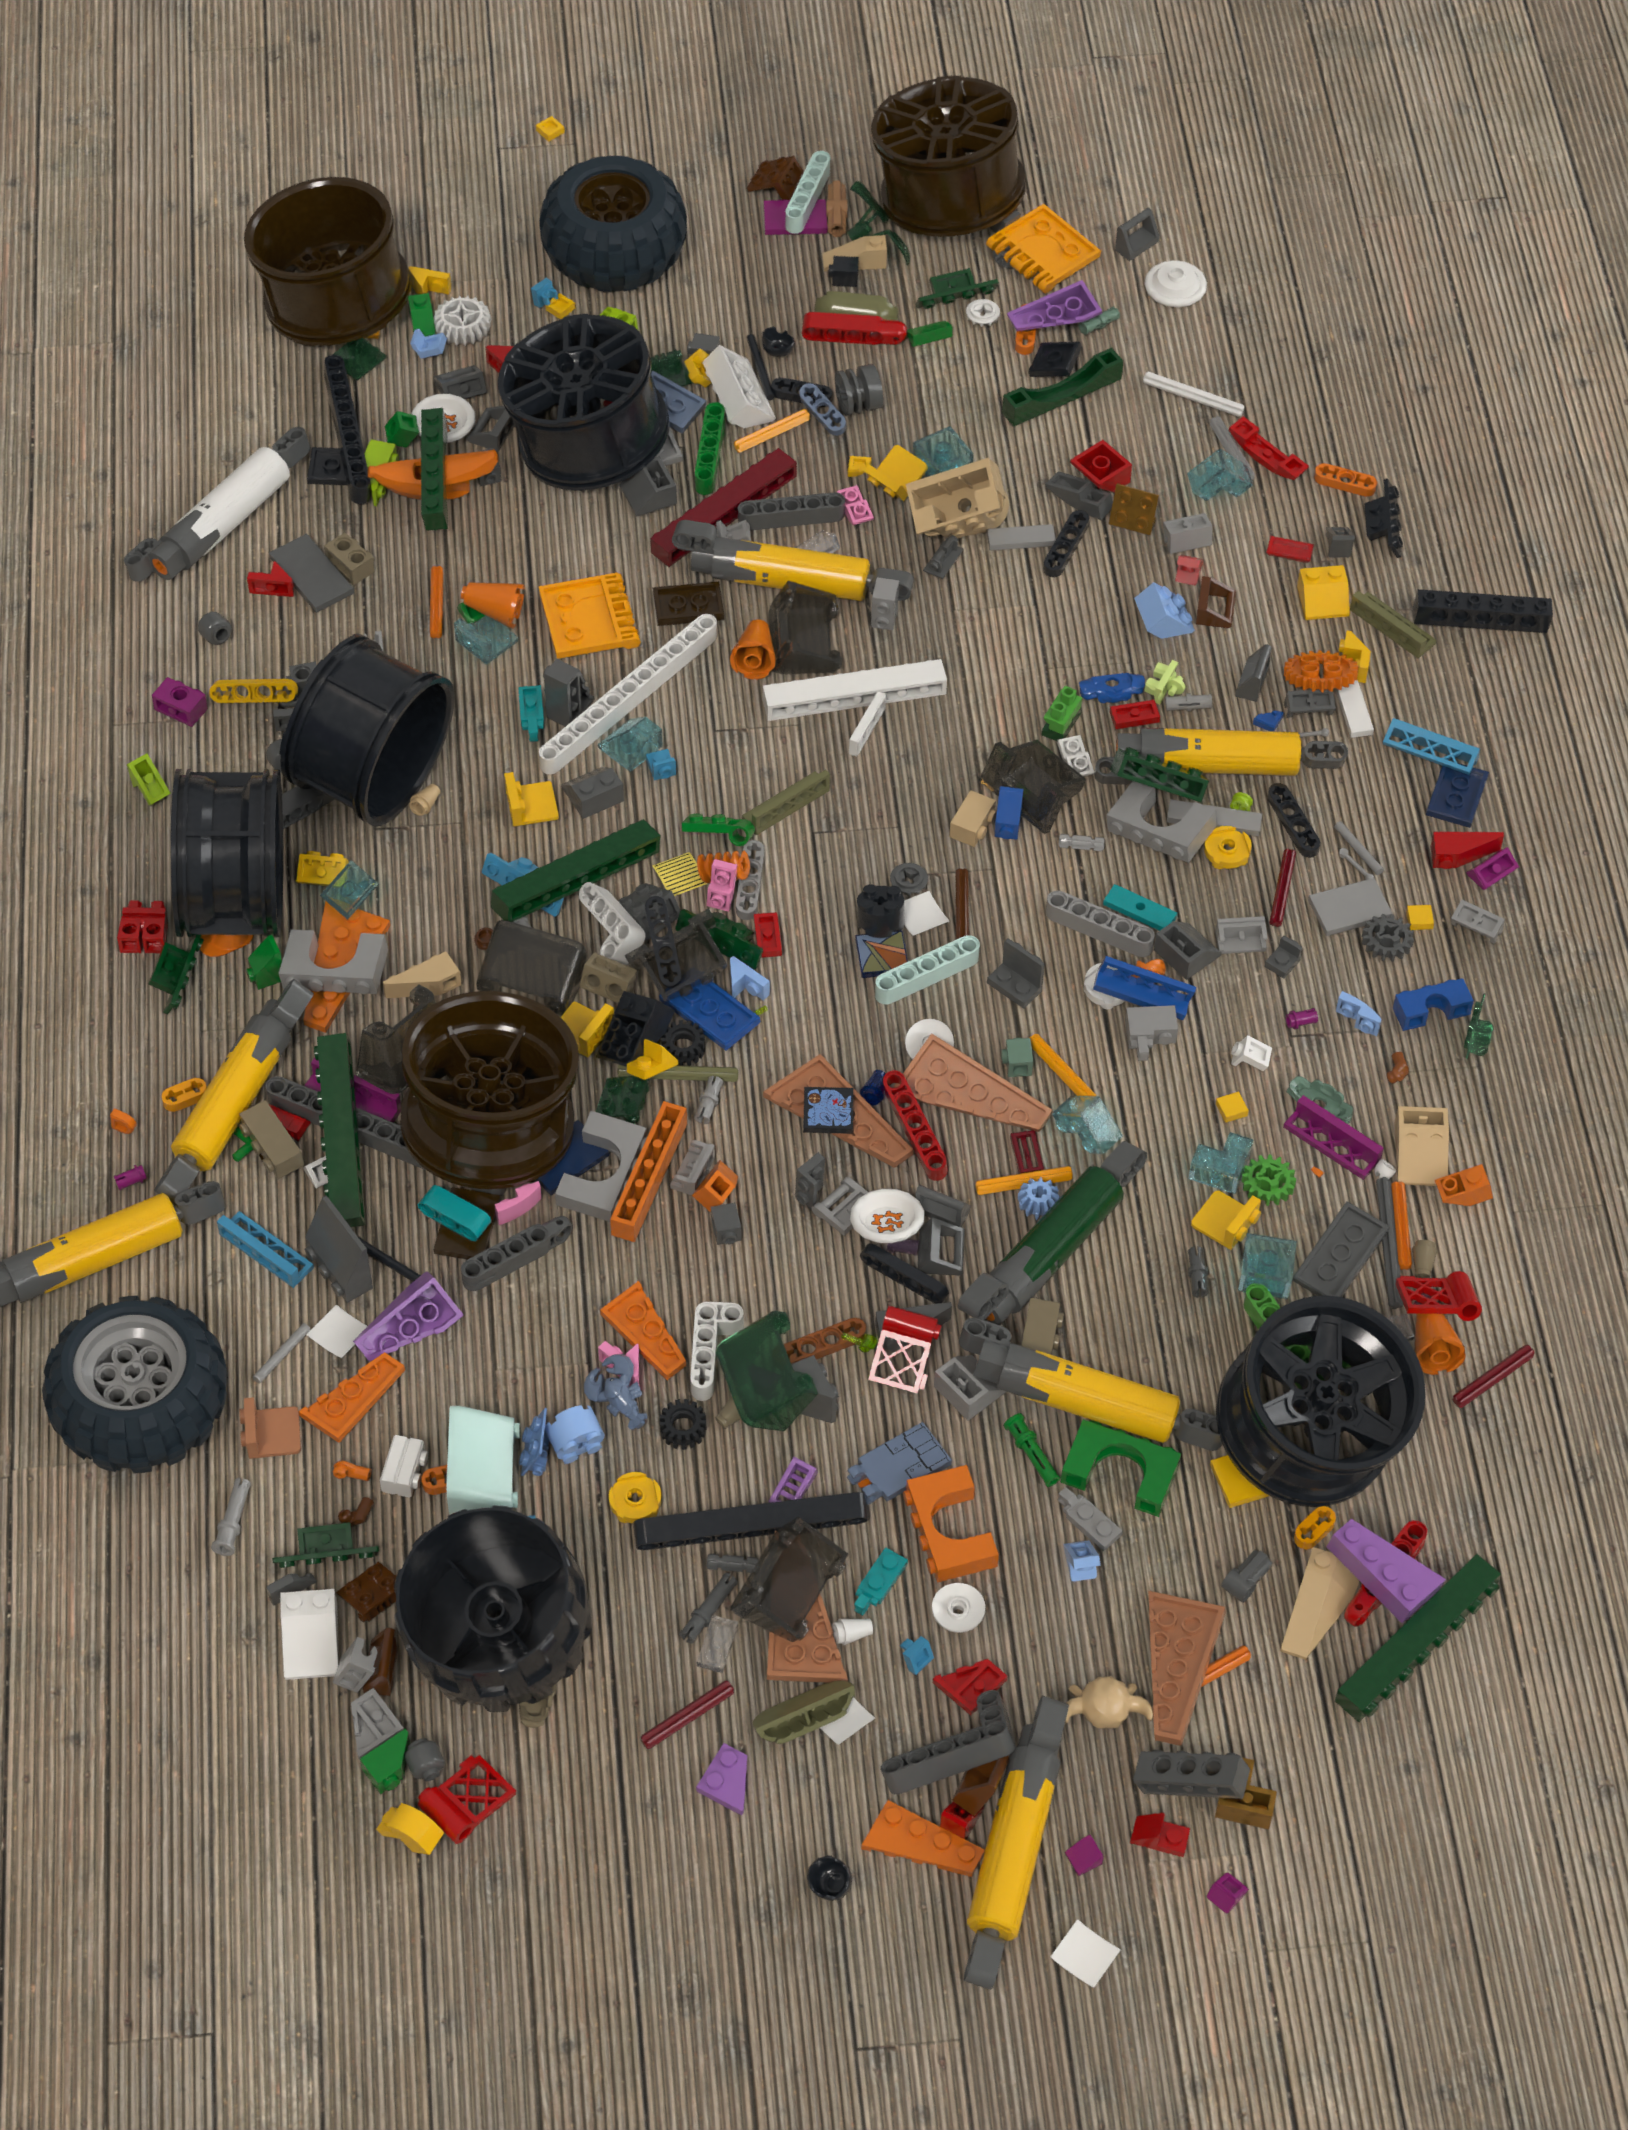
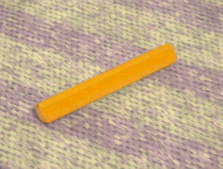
M806 409L793 413L734 441V448L738 453L750 449L809 421L810 414Z
M1035 1033L1029 1037L1032 1049L1085 1105L1090 1106L1096 1101V1094L1039 1034Z
M1065 1166L978 1180L975 1183V1188L978 1195L1021 1189L1022 1184H1028L1030 1178L1038 1181L1042 1177L1043 1182L1051 1180L1052 1183L1070 1181L1073 1174L1071 1167Z

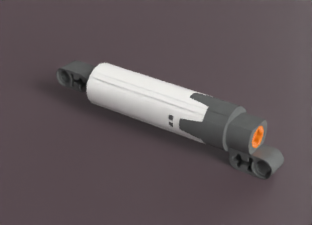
M302 427L291 428L272 445V449L267 447L259 448L176 522L158 541L154 538H147L141 541L124 557V563L130 579L135 582L142 581L155 572L163 579L171 580L181 570L190 569L288 480L290 476L289 468L297 464L311 449L305 429Z

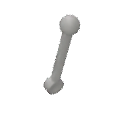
M1322 728L1321 731L1299 733L1300 737L1317 735L1326 737L1329 735V730Z
M1346 848L1339 850V856L1346 858L1365 876V880L1374 878L1373 874H1368L1348 855Z

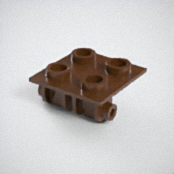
M378 1561L336 1593L359 1612L357 1616L362 1623L365 1621L370 1622L379 1614L378 1610L381 1613L385 1611L382 1603L389 1608L391 1604L396 1602V1593L394 1591L396 1575Z

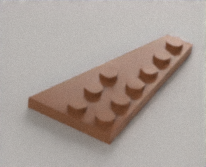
M932 1033L903 1073L918 1102L1036 1132L1041 1131L1053 1114L1051 1108ZM896 1083L893 1088L900 1086V1084Z
M819 1054L763 1091V1097L804 1119V1087H853ZM853 1088V1134H830L895 1168L913 1155V1149Z
M775 1531L767 1680L823 1683L848 1681L825 1605L818 1589V1583L810 1564L802 1533Z
M1148 1591L1154 1736L1156 1741L1182 1746L1226 1614L1225 1606Z

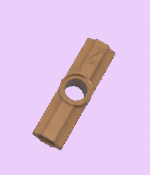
M838 180L828 184V199L826 202L828 233L833 235V237H841L846 233L845 184Z

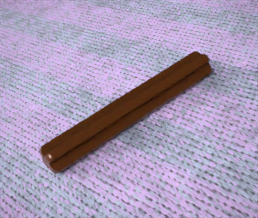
M958 868L955 874L956 940L969 935L968 870L965 868Z

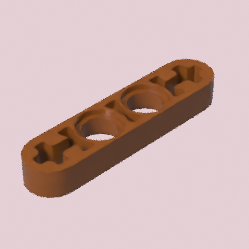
M850 1318L780 1345L774 1351V1365L779 1370L786 1371V1366L814 1355L817 1360L858 1344L865 1339L866 1324L859 1318ZM854 1328L855 1330H859V1333L855 1334L854 1331L850 1332V1329ZM829 1335H834L839 1340L835 1344H828L824 1339ZM805 1344H811L815 1347V1350L812 1353H805L801 1348ZM781 1355L789 1357V1360L785 1361L784 1358H781Z

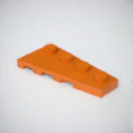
M639 1281L600 1309V1315L632 1347L639 1344V1353L666 1380H669L686 1366V1359L672 1336L667 1332L664 1322L657 1315L651 1300L644 1293Z
M384 1352L359 1369L358 1374L349 1380L345 1379L340 1382L338 1387L330 1393H324L316 1399L317 1402L308 1408L305 1406L299 1410V1416L340 1443L405 1371V1366Z
M889 1800L885 1803L861 1845L862 1850L870 1852L875 1850L883 1852L886 1856L894 1858L899 1856L911 1859V1862L927 1863L937 1866L938 1869L970 1877L973 1876L985 1853V1850Z

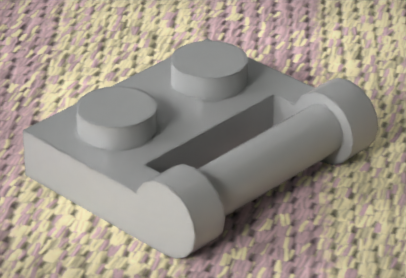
M847 1176L841 1181V1185L821 1203L817 1202L812 1206V1211L818 1218H823L845 1236L853 1228L850 1222L852 1206L858 1198L868 1193V1191ZM847 1192L851 1193L832 1211L829 1210Z

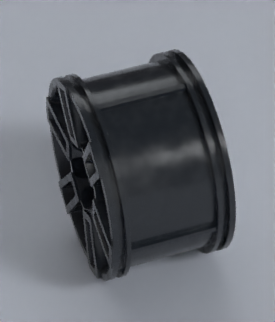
M578 314L567 316L535 330L519 343H516L504 358L498 377L499 394L506 411L512 417L519 435L520 452L525 465L541 482L555 488L573 491L593 490L610 486L642 470L657 456L664 446L670 427L668 410L662 395L655 387L651 375V358L646 342L633 325L604 315ZM600 399L613 402L610 405L600 409ZM554 404L558 405L557 420L540 419Z
M353 634L333 648L324 659H321L307 679V684L297 700L286 731L282 735L279 754L281 755L280 764L284 778L302 789L314 788L353 809L357 818L372 826H382L390 822L410 803L411 797L419 791L440 754L453 716L455 702L453 684L450 680L435 672L423 673L384 653L381 646L361 634Z

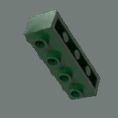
M1126 747V750L1117 749L1110 768L1115 775L1202 802L1209 780L1202 775L1201 770L1189 767V770L1181 768V764L1168 760V763L1160 761V757L1152 754H1147L1145 757L1139 755L1140 751L1130 747Z

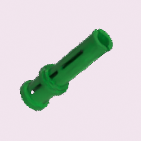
M1022 1413L1013 1415L1006 1420L1003 1427L1012 1434L1016 1447L1024 1450L1032 1465L1045 1482V1485L1047 1487L1055 1485L1061 1478L1036 1442V1433L1029 1429ZM1036 1455L1038 1456V1458L1040 1459V1461H1041L1042 1464L1044 1465L1045 1469H1044V1468L1042 1467V1465L1040 1464V1462H1039V1460L1037 1459Z

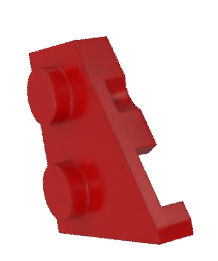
M989 1659L976 1662L973 1666L958 1668L956 1672L942 1677L941 1674L936 1675L933 1678V1684L971 1716L978 1710V1696L988 1690L997 1691L1007 1681L1008 1676Z

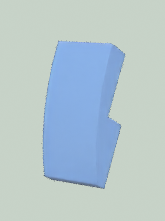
M1342 991L1338 998L1336 1012L1347 1018L1355 1019L1354 1028L1377 1036L1382 1020L1379 1015L1358 998Z

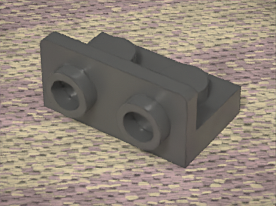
M819 1152L800 1166L796 1173L795 1197L799 1203L807 1205L811 1210L812 1206L816 1204L817 1192L823 1186L825 1157Z

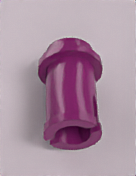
M1315 1008L1299 1012L1292 1010L1289 1014H1286L1285 1020L1288 1028L1295 1030L1302 1025L1317 1023L1318 1014Z
M134 1165L133 1169L113 1176L119 1191L138 1182L142 1184L144 1183L143 1180L147 1179L142 1165L138 1167Z

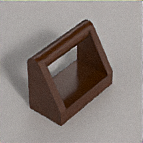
M1202 576L1196 624L1231 628L1236 591L1212 577ZM1209 595L1226 597L1224 616L1207 608Z
M385 1628L370 1643L368 1656H370V1651L373 1647L377 1648V1656L373 1665L375 1671L363 1685L364 1694L374 1688L378 1695L391 1696L398 1653L396 1630Z
M1009 1756L966 1770L952 1801L975 1816L995 1793L1009 1762Z

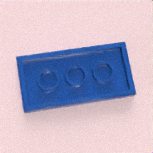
M694 967L682 976V981L678 987L668 988L659 995V999L663 1004L675 1010V1013L684 1020L691 1021L692 1026L695 1023L698 1024V1029L702 1028L703 1034L725 1051L761 1023L758 1015Z

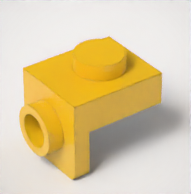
M698 349L684 363L689 371L688 376L690 380L706 388L712 382L706 375V369L702 362L709 354L702 349Z

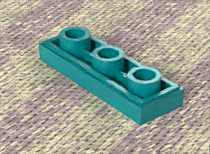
M1116 884L1113 885L1103 901L1104 906L1159 931L1175 921L1178 912Z

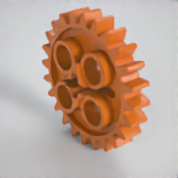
M1318 650L1317 653L1309 651V654L1301 652V656L1293 655V658H1288V662H1285L1284 677L1286 681H1289V684H1295V688L1302 686L1303 690L1310 688L1312 692L1316 689H1320L1321 692H1324L1325 689L1333 692L1334 688L1342 690V686L1348 688L1349 684H1354L1358 676L1357 662L1353 661V658H1347L1346 654L1339 656V652L1331 654L1330 651L1322 653L1321 650ZM1319 664L1323 665V678L1319 677Z

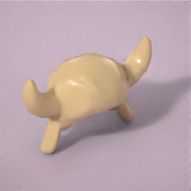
M1111 1676L1097 1677L1086 1684L1083 1690L1075 1684L1069 1687V1691L1075 1698L1066 1702L1069 1704L1065 1723L1069 1722L1071 1716L1083 1714L1094 1727L1113 1729L1122 1725L1130 1712L1140 1713L1149 1721H1152L1153 1709L1146 1699L1133 1695L1137 1690L1135 1683L1129 1684L1126 1688L1123 1682Z

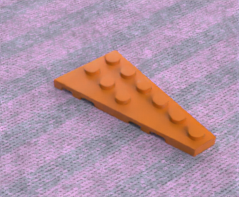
M326 898L314 964L326 969L338 968L347 964L356 953L361 933L385 935L391 926L390 920ZM310 990L314 994L305 1008L304 1025L326 1033L350 993L316 992Z

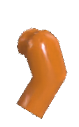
M344 1460L336 1462L333 1469V1475L338 1479L350 1477L369 1481L372 1473L370 1468L358 1466Z

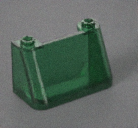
M772 1311L724 1339L716 1347V1355L739 1416L745 1424L753 1428L784 1432L818 1395L812 1377L806 1373L793 1370L780 1334L787 1333L791 1327L786 1312Z

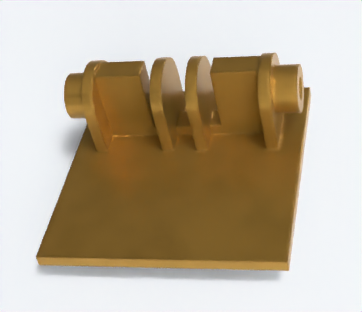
M1117 484L1108 524L1151 535L1152 527L1156 522L1155 513L1159 495Z

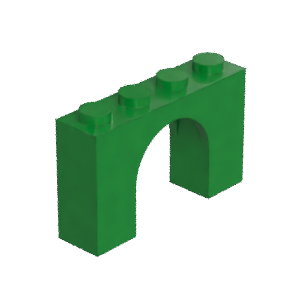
M1083 1419L1063 1466L1060 1483L1085 1491L1095 1466L1101 1460L1110 1456L1130 1458L1140 1466L1144 1475L1136 1496L1134 1509L1159 1517L1179 1468L1181 1453L1176 1452L1171 1447L1153 1444L1145 1438L1127 1435L1122 1430L1104 1427L1099 1422Z

